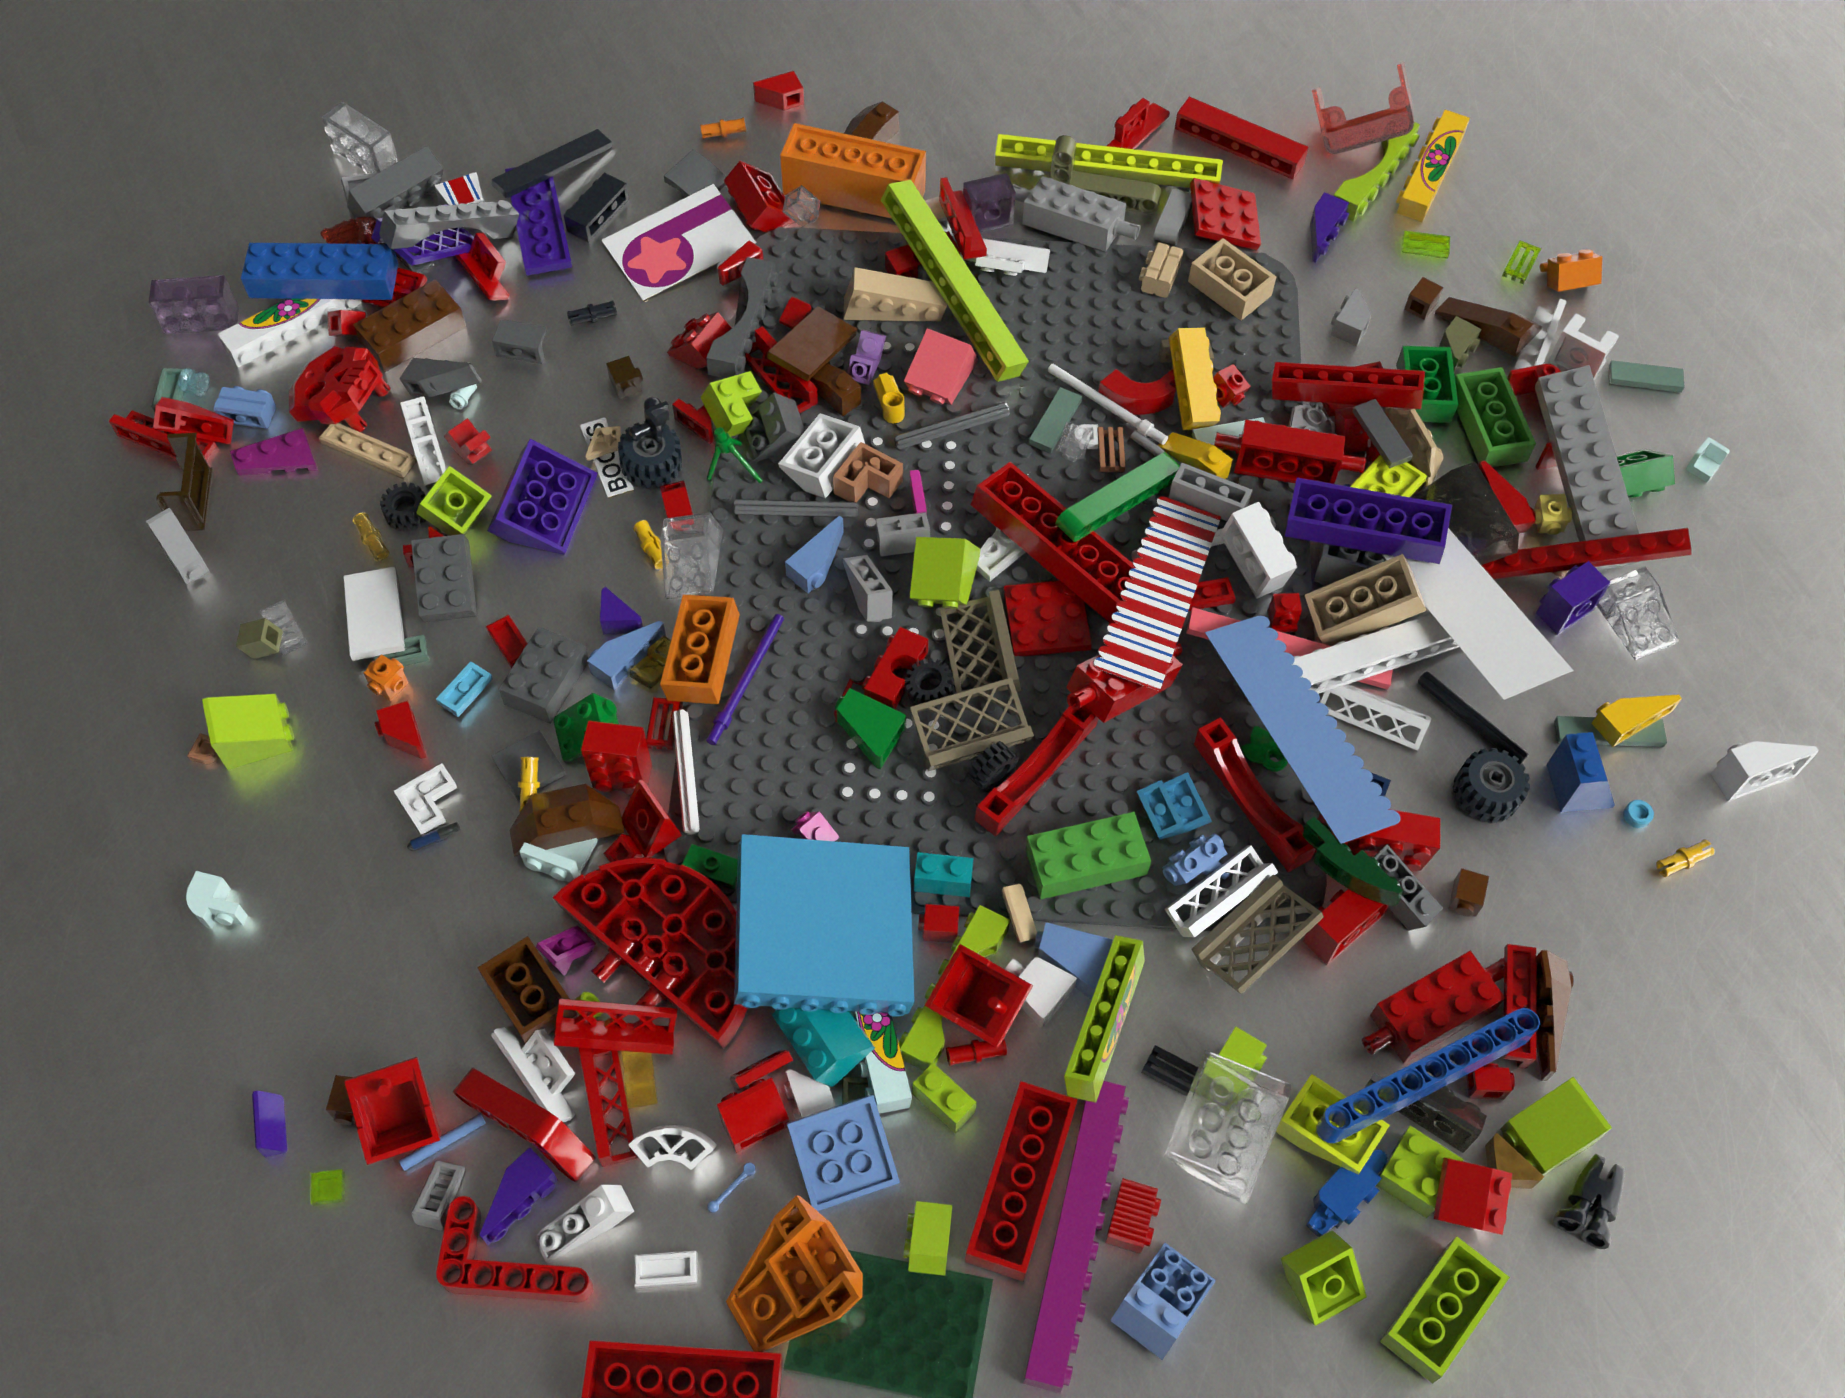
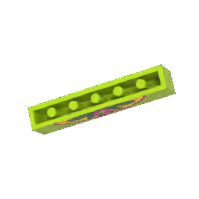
M1117 935L1113 939L1064 1075L1067 1096L1097 1102L1145 963L1142 940Z

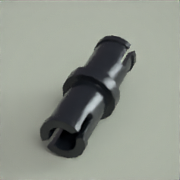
M614 301L594 306L593 304H588L586 308L567 311L570 326L589 321L595 323L597 319L617 315Z

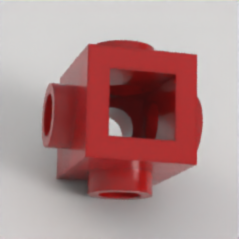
M1234 364L1218 371L1213 377L1217 387L1216 400L1222 408L1230 404L1234 406L1239 404L1246 397L1244 393L1251 387Z

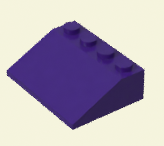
M529 439L519 455L487 531L511 543L564 555L598 473Z

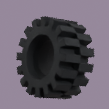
M402 482V487H398L395 484L393 485L394 490L388 488L386 490L387 495L382 494L381 498L383 501H380V506L388 525H391L394 529L399 527L400 531H405V527H408L410 531L413 530V525H416L417 528L420 527V521L426 522L424 518L416 513L426 495L421 487H415L413 483H410L409 487H407L406 482ZM402 503H414L413 507L409 510H396Z
M930 658L926 664H924V660H920V666L913 664L911 666L913 671L908 670L906 673L905 686L911 702L915 703V706L955 693V683L951 669L948 668L946 663L942 665L941 660L937 659L934 663L933 659ZM934 678L940 681L939 686L933 690H922L920 688L921 683L927 679Z
M1003 742L993 743L990 748L987 747L982 755L979 754L977 756V760L972 762L973 766L969 767L967 775L981 791L989 792L993 787L996 788L998 783H1002L1006 776L1011 774L1010 771L1014 770L1015 764L1018 763V757Z

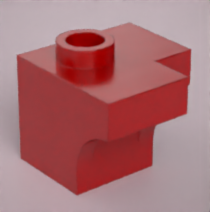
M1354 407L1335 409V433L1345 436L1344 454L1366 451L1368 439H1370L1353 414Z

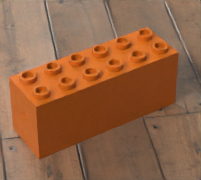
M794 123L780 154L783 195L892 219L881 202L888 184L912 180L922 197L925 193L926 151Z

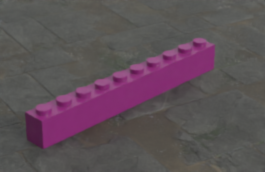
M1103 1081L1097 1102L1085 1100L1023 1384L1056 1393H1061L1063 1385L1069 1386L1073 1367L1067 1364L1070 1353L1076 1354L1080 1335L1074 1334L1076 1322L1082 1323L1086 1303H1082L1081 1298L1083 1290L1089 1292L1093 1273L1088 1272L1087 1269L1089 1260L1095 1261L1099 1242L1094 1241L1096 1230H1102L1105 1212H1101L1100 1207L1102 1200L1108 1201L1111 1183L1106 1182L1108 1171L1114 1172L1117 1154L1112 1153L1114 1142L1120 1143L1123 1125H1119L1118 1122L1120 1114L1126 1115L1129 1097L1124 1096L1126 1086Z

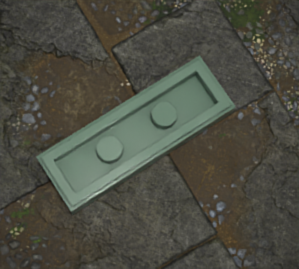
M1611 360L1609 364V384L1682 393L1685 388L1684 371L1681 368Z
M1060 387L1031 435L1029 445L1052 453L1080 405L1082 396Z

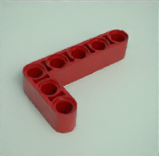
M471 1068L452 1091L471 1108L533 1144L562 1174L575 1183L579 1181L596 1159L595 1155L558 1117L475 1068Z
M467 1196L457 1197L450 1203L436 1270L438 1282L448 1292L575 1303L583 1302L591 1296L593 1283L582 1268L474 1260L481 1224V1211L476 1203ZM472 1208L468 1218L458 1219L461 1210ZM466 1239V1244L461 1250L453 1251V1244L456 1240ZM453 1270H460L459 1278L454 1282L448 1283V1274ZM491 1272V1278L486 1284H477L478 1277L482 1273ZM522 1274V1281L516 1287L508 1286L509 1279L513 1275ZM546 1276L553 1277V1283L549 1288L539 1289V1283L542 1278ZM578 1278L584 1279L585 1283L581 1290L576 1292L570 1291V1285L573 1280Z

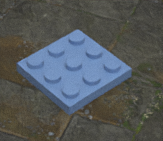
M873 1094L786 1123L810 1204L817 1211L900 1183Z

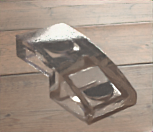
M284 600L260 611L263 618L268 619L283 630L280 651L283 656L307 645Z

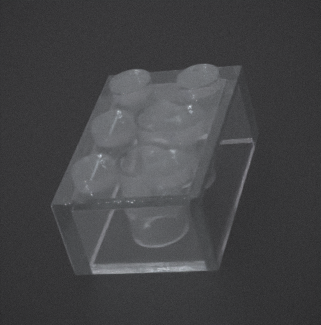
M344 102L339 103L322 116L325 124L324 129L330 138L332 150L337 155H342L348 159L352 165L362 168L366 174L380 173L399 162L390 132Z

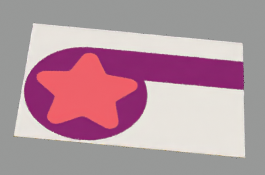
M714 184L601 240L643 301L730 257L747 241H751L754 244L757 243Z

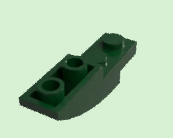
M1315 817L1306 822L1302 836L1317 850L1313 862L1338 883L1363 897L1390 906H1396L1399 903L1403 889L1394 877L1387 875L1381 869L1379 862L1374 857L1368 856L1363 850L1354 856L1350 848L1345 843L1340 844L1330 828Z

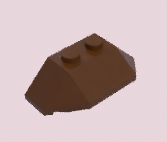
M587 784L531 795L509 830L514 857L521 856L520 850L524 842L548 850L594 838L599 839L625 833L619 806Z

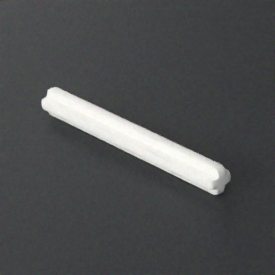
M680 709L674 711L672 717L682 825L684 833L692 835L699 832V818L688 712Z

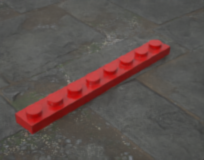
M1682 528L1472 556L1493 579L1566 571L1576 565L1580 567L1588 561L1594 567L1688 556L1692 555L1689 529Z

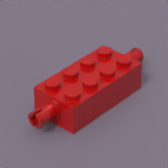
M1245 419L1242 434H1239V437L1217 432L1214 446L1217 448L1236 451L1234 473L1289 483H1296L1297 478L1335 484L1338 472L1341 469L1362 474L1366 463L1365 457L1344 455L1345 436L1287 427L1285 425H1275L1256 420Z
M1179 643L1175 647L1160 691L1099 670L1095 667L1094 661L1096 658L1102 657L1100 654L1077 665L1066 687L1071 692L1067 696L1069 707L1078 703L1072 707L1073 710H1078L1085 705L1098 719L1105 723L1171 687L1183 665L1175 658L1182 654L1181 644Z
M1470 950L1377 1003L1370 1017L1379 1030L1362 1038L1364 1048L1370 1045V1048L1366 1051L1373 1055L1376 1051L1390 1044L1402 1062L1406 1063L1494 1012L1506 998L1495 984L1504 978V958L1499 959V961L1484 969Z

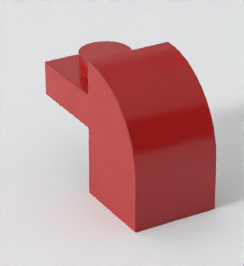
M468 418L444 435V438L454 451L468 464H474L492 451L486 443L491 438L486 430L479 433Z

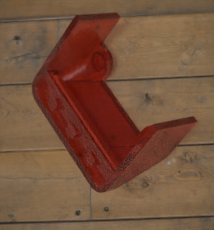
M1404 61L1397 64L1401 86L1394 88L1390 92L1388 98L1390 108L1346 120L1345 112L1341 107L1331 106L1325 108L1320 86L1312 90L1324 146L1329 153L1339 154L1406 135L1413 129L1415 121L1412 96Z

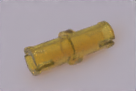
M362 512L355 515L353 523L361 534L360 538L363 544L368 546L375 560L382 561L386 559L390 552L381 539L382 535L379 529L374 527L367 513Z

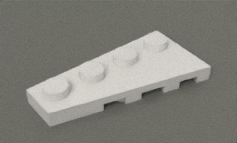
M996 527L995 533L991 538H988L981 548L976 570L990 582L1021 557L1025 551Z

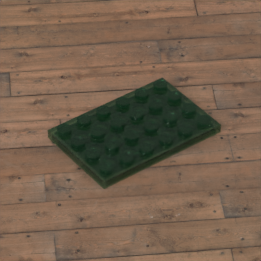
M848 1250L863 1273L862 1298L840 1319L791 1339L784 1363V1371L912 1398H973L993 1279L946 1270L945 1276L908 1271L909 1262Z

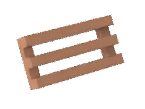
M1098 427L1100 472H1125L1123 427H1118L1117 430H1113V427H1108V430ZM1104 437H1108L1110 466L1105 465ZM1114 437H1117L1119 466H1115Z

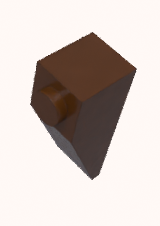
M826 363L810 379L816 386L817 393L842 417L861 404V386L844 370Z

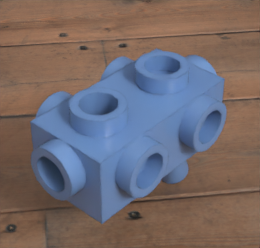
M1214 833L1206 838L1204 835H1200L1189 843L1190 847L1186 851L1181 849L1169 857L1170 861L1168 864L1162 867L1165 878L1174 886L1188 883L1200 873L1207 875L1223 865L1219 860L1228 853L1224 849L1222 839ZM1225 872L1221 877L1226 879L1230 873Z

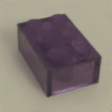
M225 275L151 280L149 304L164 334L226 330L238 322L239 306Z

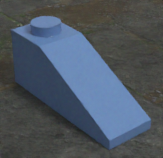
M841 516L834 519L785 561L786 576L807 593L811 592L814 588H819L827 577L843 535V518Z
M657 621L605 642L599 649H595L587 660L591 674L615 690L666 638L664 623Z

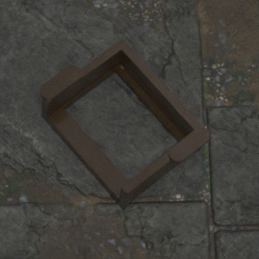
M197 433L168 434L167 439L176 453V460L183 471L181 491L160 492L156 497L161 511L170 508L184 531L205 530L212 467H209L196 442Z

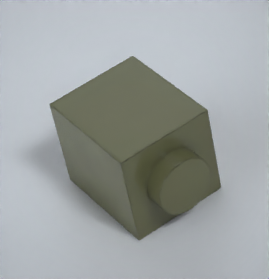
M266 618L240 624L236 647L253 659L279 653L283 630Z

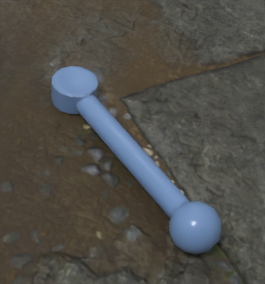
M746 1163L743 1168L744 1171L715 1201L708 1203L707 1209L710 1212L715 1213L718 1211L719 1204L747 1176H752L755 1173L756 1169L753 1163Z

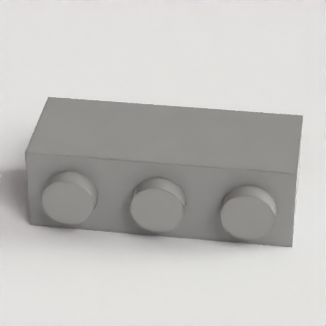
M1181 463L1172 481L1169 498L1221 516L1222 520L1228 521L1232 513L1248 507L1252 489Z

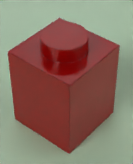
M925 904V914H919L918 931H924L923 941L954 943L958 936L959 906Z

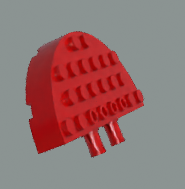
M629 858L598 866L599 869L585 876L583 874L578 876L553 896V899L561 909L608 948L607 951L609 953L591 970L598 979L605 983L621 964H626L649 984V989L635 1005L656 1007L662 1000H668L724 1049L739 1029L748 1008L741 1004H734L736 910L723 891L711 880L687 866L666 862L664 859Z

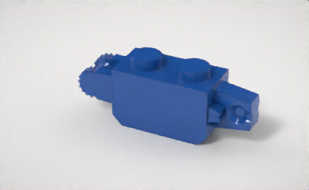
M1382 1149L1374 1150L1359 1175L1340 1167L1318 1191V1194L1313 1198L1316 1210L1306 1224L1316 1236L1320 1237L1326 1234L1333 1227L1338 1229L1343 1222L1350 1225L1361 1212L1356 1207L1363 1200L1368 1204L1380 1190L1376 1185L1382 1179L1378 1173L1388 1162L1385 1151L1383 1152Z

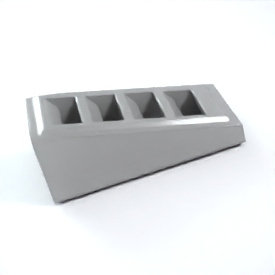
M436 1160L411 1212L415 1224L440 1231L444 1229L449 1205L456 1198L465 1172L464 1166ZM439 1175H447L453 1178L450 1181L439 1178ZM435 1186L446 1188L447 1191L445 1192L435 1189ZM430 1199L440 1200L441 1204L431 1202Z

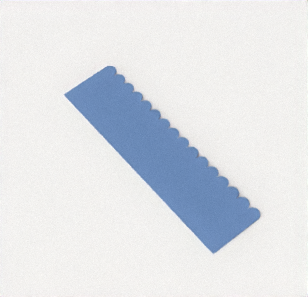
M1256 616L1205 632L1340 844L1400 822V815L1394 810H1388L1391 807L1390 800L1385 796H1379L1382 793V788L1379 784L1371 782L1373 779L1372 773L1367 769H1361L1364 766V762L1361 757L1353 755L1355 752L1354 746L1349 742H1344L1346 739L1345 733L1340 729H1335L1337 727L1336 719L1326 716L1329 712L1328 707L1323 703H1317L1320 700V696L1316 691L1309 690L1311 682L1307 678L1301 677L1303 670L1297 665H1292L1295 661L1294 656L1285 652L1286 645L1284 642L1276 640L1278 638L1277 631L1273 628H1267L1270 625L1267 617Z

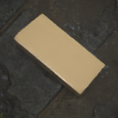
M1016 884L1003 887L1001 892L1017 942L1022 943L1035 939L1037 931L1023 886Z

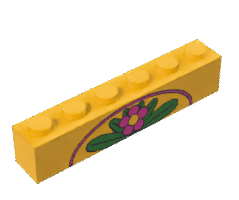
M1446 109L1441 118L1436 117L1432 127L1434 132L1430 131L1425 141L1427 147L1422 146L1418 155L1420 161L1415 160L1411 169L1413 175L1407 176L1403 186L1406 190H1401L1396 200V203L1399 204L1397 214L1423 222L1465 134L1470 120L1469 117Z

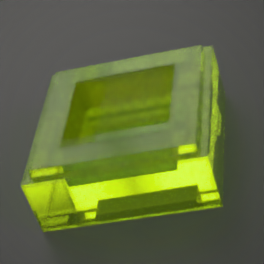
M343 1169L311 1173V1204L313 1206L345 1202V1172Z

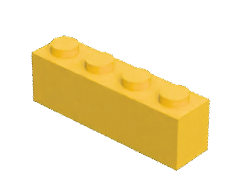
M1178 328L1168 338L1183 430L1214 426L1220 421L1221 412L1219 406H1217V387L1213 381V363L1209 356V339L1206 336L1205 328Z

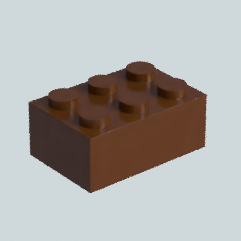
M528 936L477 967L483 980L525 1044L536 1030L545 1029L547 1034L555 1030L559 999L570 1000V998ZM564 1010L563 1018L577 1016L576 1010Z

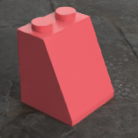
M927 328L904 379V383L909 388L908 391L914 395L921 397L922 394L930 396V400L937 404L944 405L945 402L952 405L976 365L978 358L970 344Z

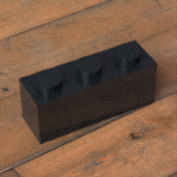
M604 172L579 197L578 201L566 210L563 216L567 232L590 242L629 200L627 183Z

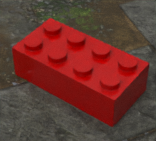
M1394 810L1400 815V822L1398 824L1345 842L1354 856L1363 850L1368 856L1372 857L1388 844L1411 872L1421 871L1440 849V818ZM1320 814L1317 819L1329 827L1322 814Z

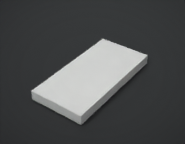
M396 567L344 576L349 652L352 661L380 656L381 654L405 651Z

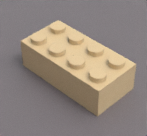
M1403 554L1305 594L1318 637L1323 644L1334 646L1341 641L1347 642L1356 639L1363 634H1370L1426 611L1412 569Z

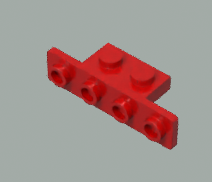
M1142 98L1136 104H1133L1126 114L1116 120L1114 139L1107 146L1136 149L1170 116V112L1156 103L1149 105L1150 101Z
M476 233L470 251L455 256L489 300H508L509 293L499 282L506 261L484 233Z

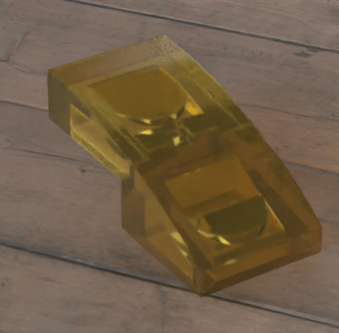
M663 635L648 648L647 656L630 670V677L647 688L652 689L662 679L671 639Z
M621 1051L628 1109L658 1104L652 1053Z

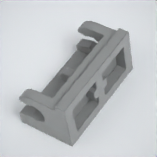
M926 512L876 519L880 556L915 552L916 537H930V527Z

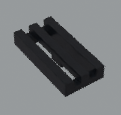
M1155 1045L1141 1073L1195 1100L1208 1072ZM1156 1056L1159 1057V1058H1161V1059H1163V1060H1165V1061H1167L1168 1063H1170V1064H1172V1065H1174V1066H1176V1067H1178V1068H1180V1069H1182V1070H1184V1071H1186V1072L1192 1074L1193 1076L1197 1077L1198 1079H1196V1078H1194V1077H1192V1076H1190V1075H1188V1074L1182 1072L1181 1070H1179V1069H1177V1068H1175V1067H1173V1066H1171V1065H1169V1064H1167V1063H1165V1062H1163V1061L1157 1059ZM1152 1064L1174 1077L1193 1085L1194 1088L1191 1089L1151 1068Z

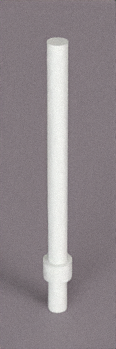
M1055 364L1049 366V373L1128 422L1145 437L1149 436L1162 445L1167 442L1168 436L1155 429L1154 424L1148 420H1141Z

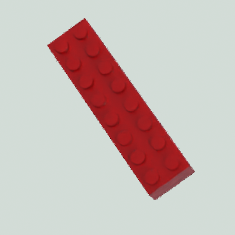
M1007 463L978 484L971 506L1109 623H1115L1112 615L1115 612H1120L1116 608V604L1119 601H1124L1120 595L1122 591L1128 590L1125 587V581L1132 579L1129 576V571L1136 568L1133 563L1095 531L1073 542L1055 524L1057 518L1067 508L1013 463Z

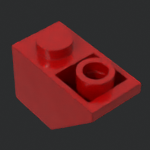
M794 71L753 82L754 99L758 103L780 110H788L804 105V88Z

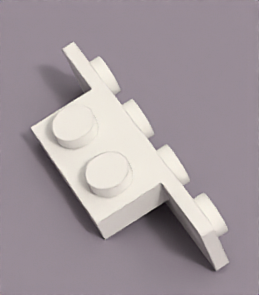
M982 238L987 248L986 256L963 259L976 262L975 266H981L980 270L994 272V269L1004 270V274L1016 276L1017 272L1022 273L1023 270L1046 273L1050 250Z
M514 1026L495 1029L491 1036L538 1105L554 1114L562 1122L572 1120L575 1117V1113L561 1092L574 1077L575 1072L557 1046H554V1042L545 1029L536 1030L526 1044Z

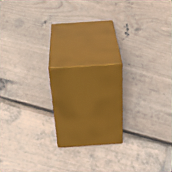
M1498 1133L1485 1145L1487 1167L1513 1173L1511 1188L1532 1189L1544 1178L1534 1166Z

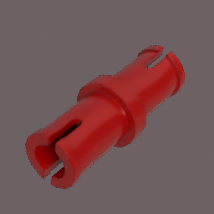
M1003 1039L999 1048L986 1041L979 1042L978 1040H971V1044L946 1047L949 1066L971 1061L977 1064L982 1063V1059L1007 1055L1005 1039Z

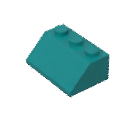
M789 1007L784 1010H776L772 1014L815 1081L830 1087L836 1085L875 1049L850 1011L834 1013L831 1010L818 1009L809 1012L801 1008Z

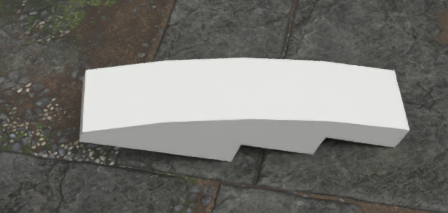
M425 397L400 402L425 487L434 485L446 471V466Z

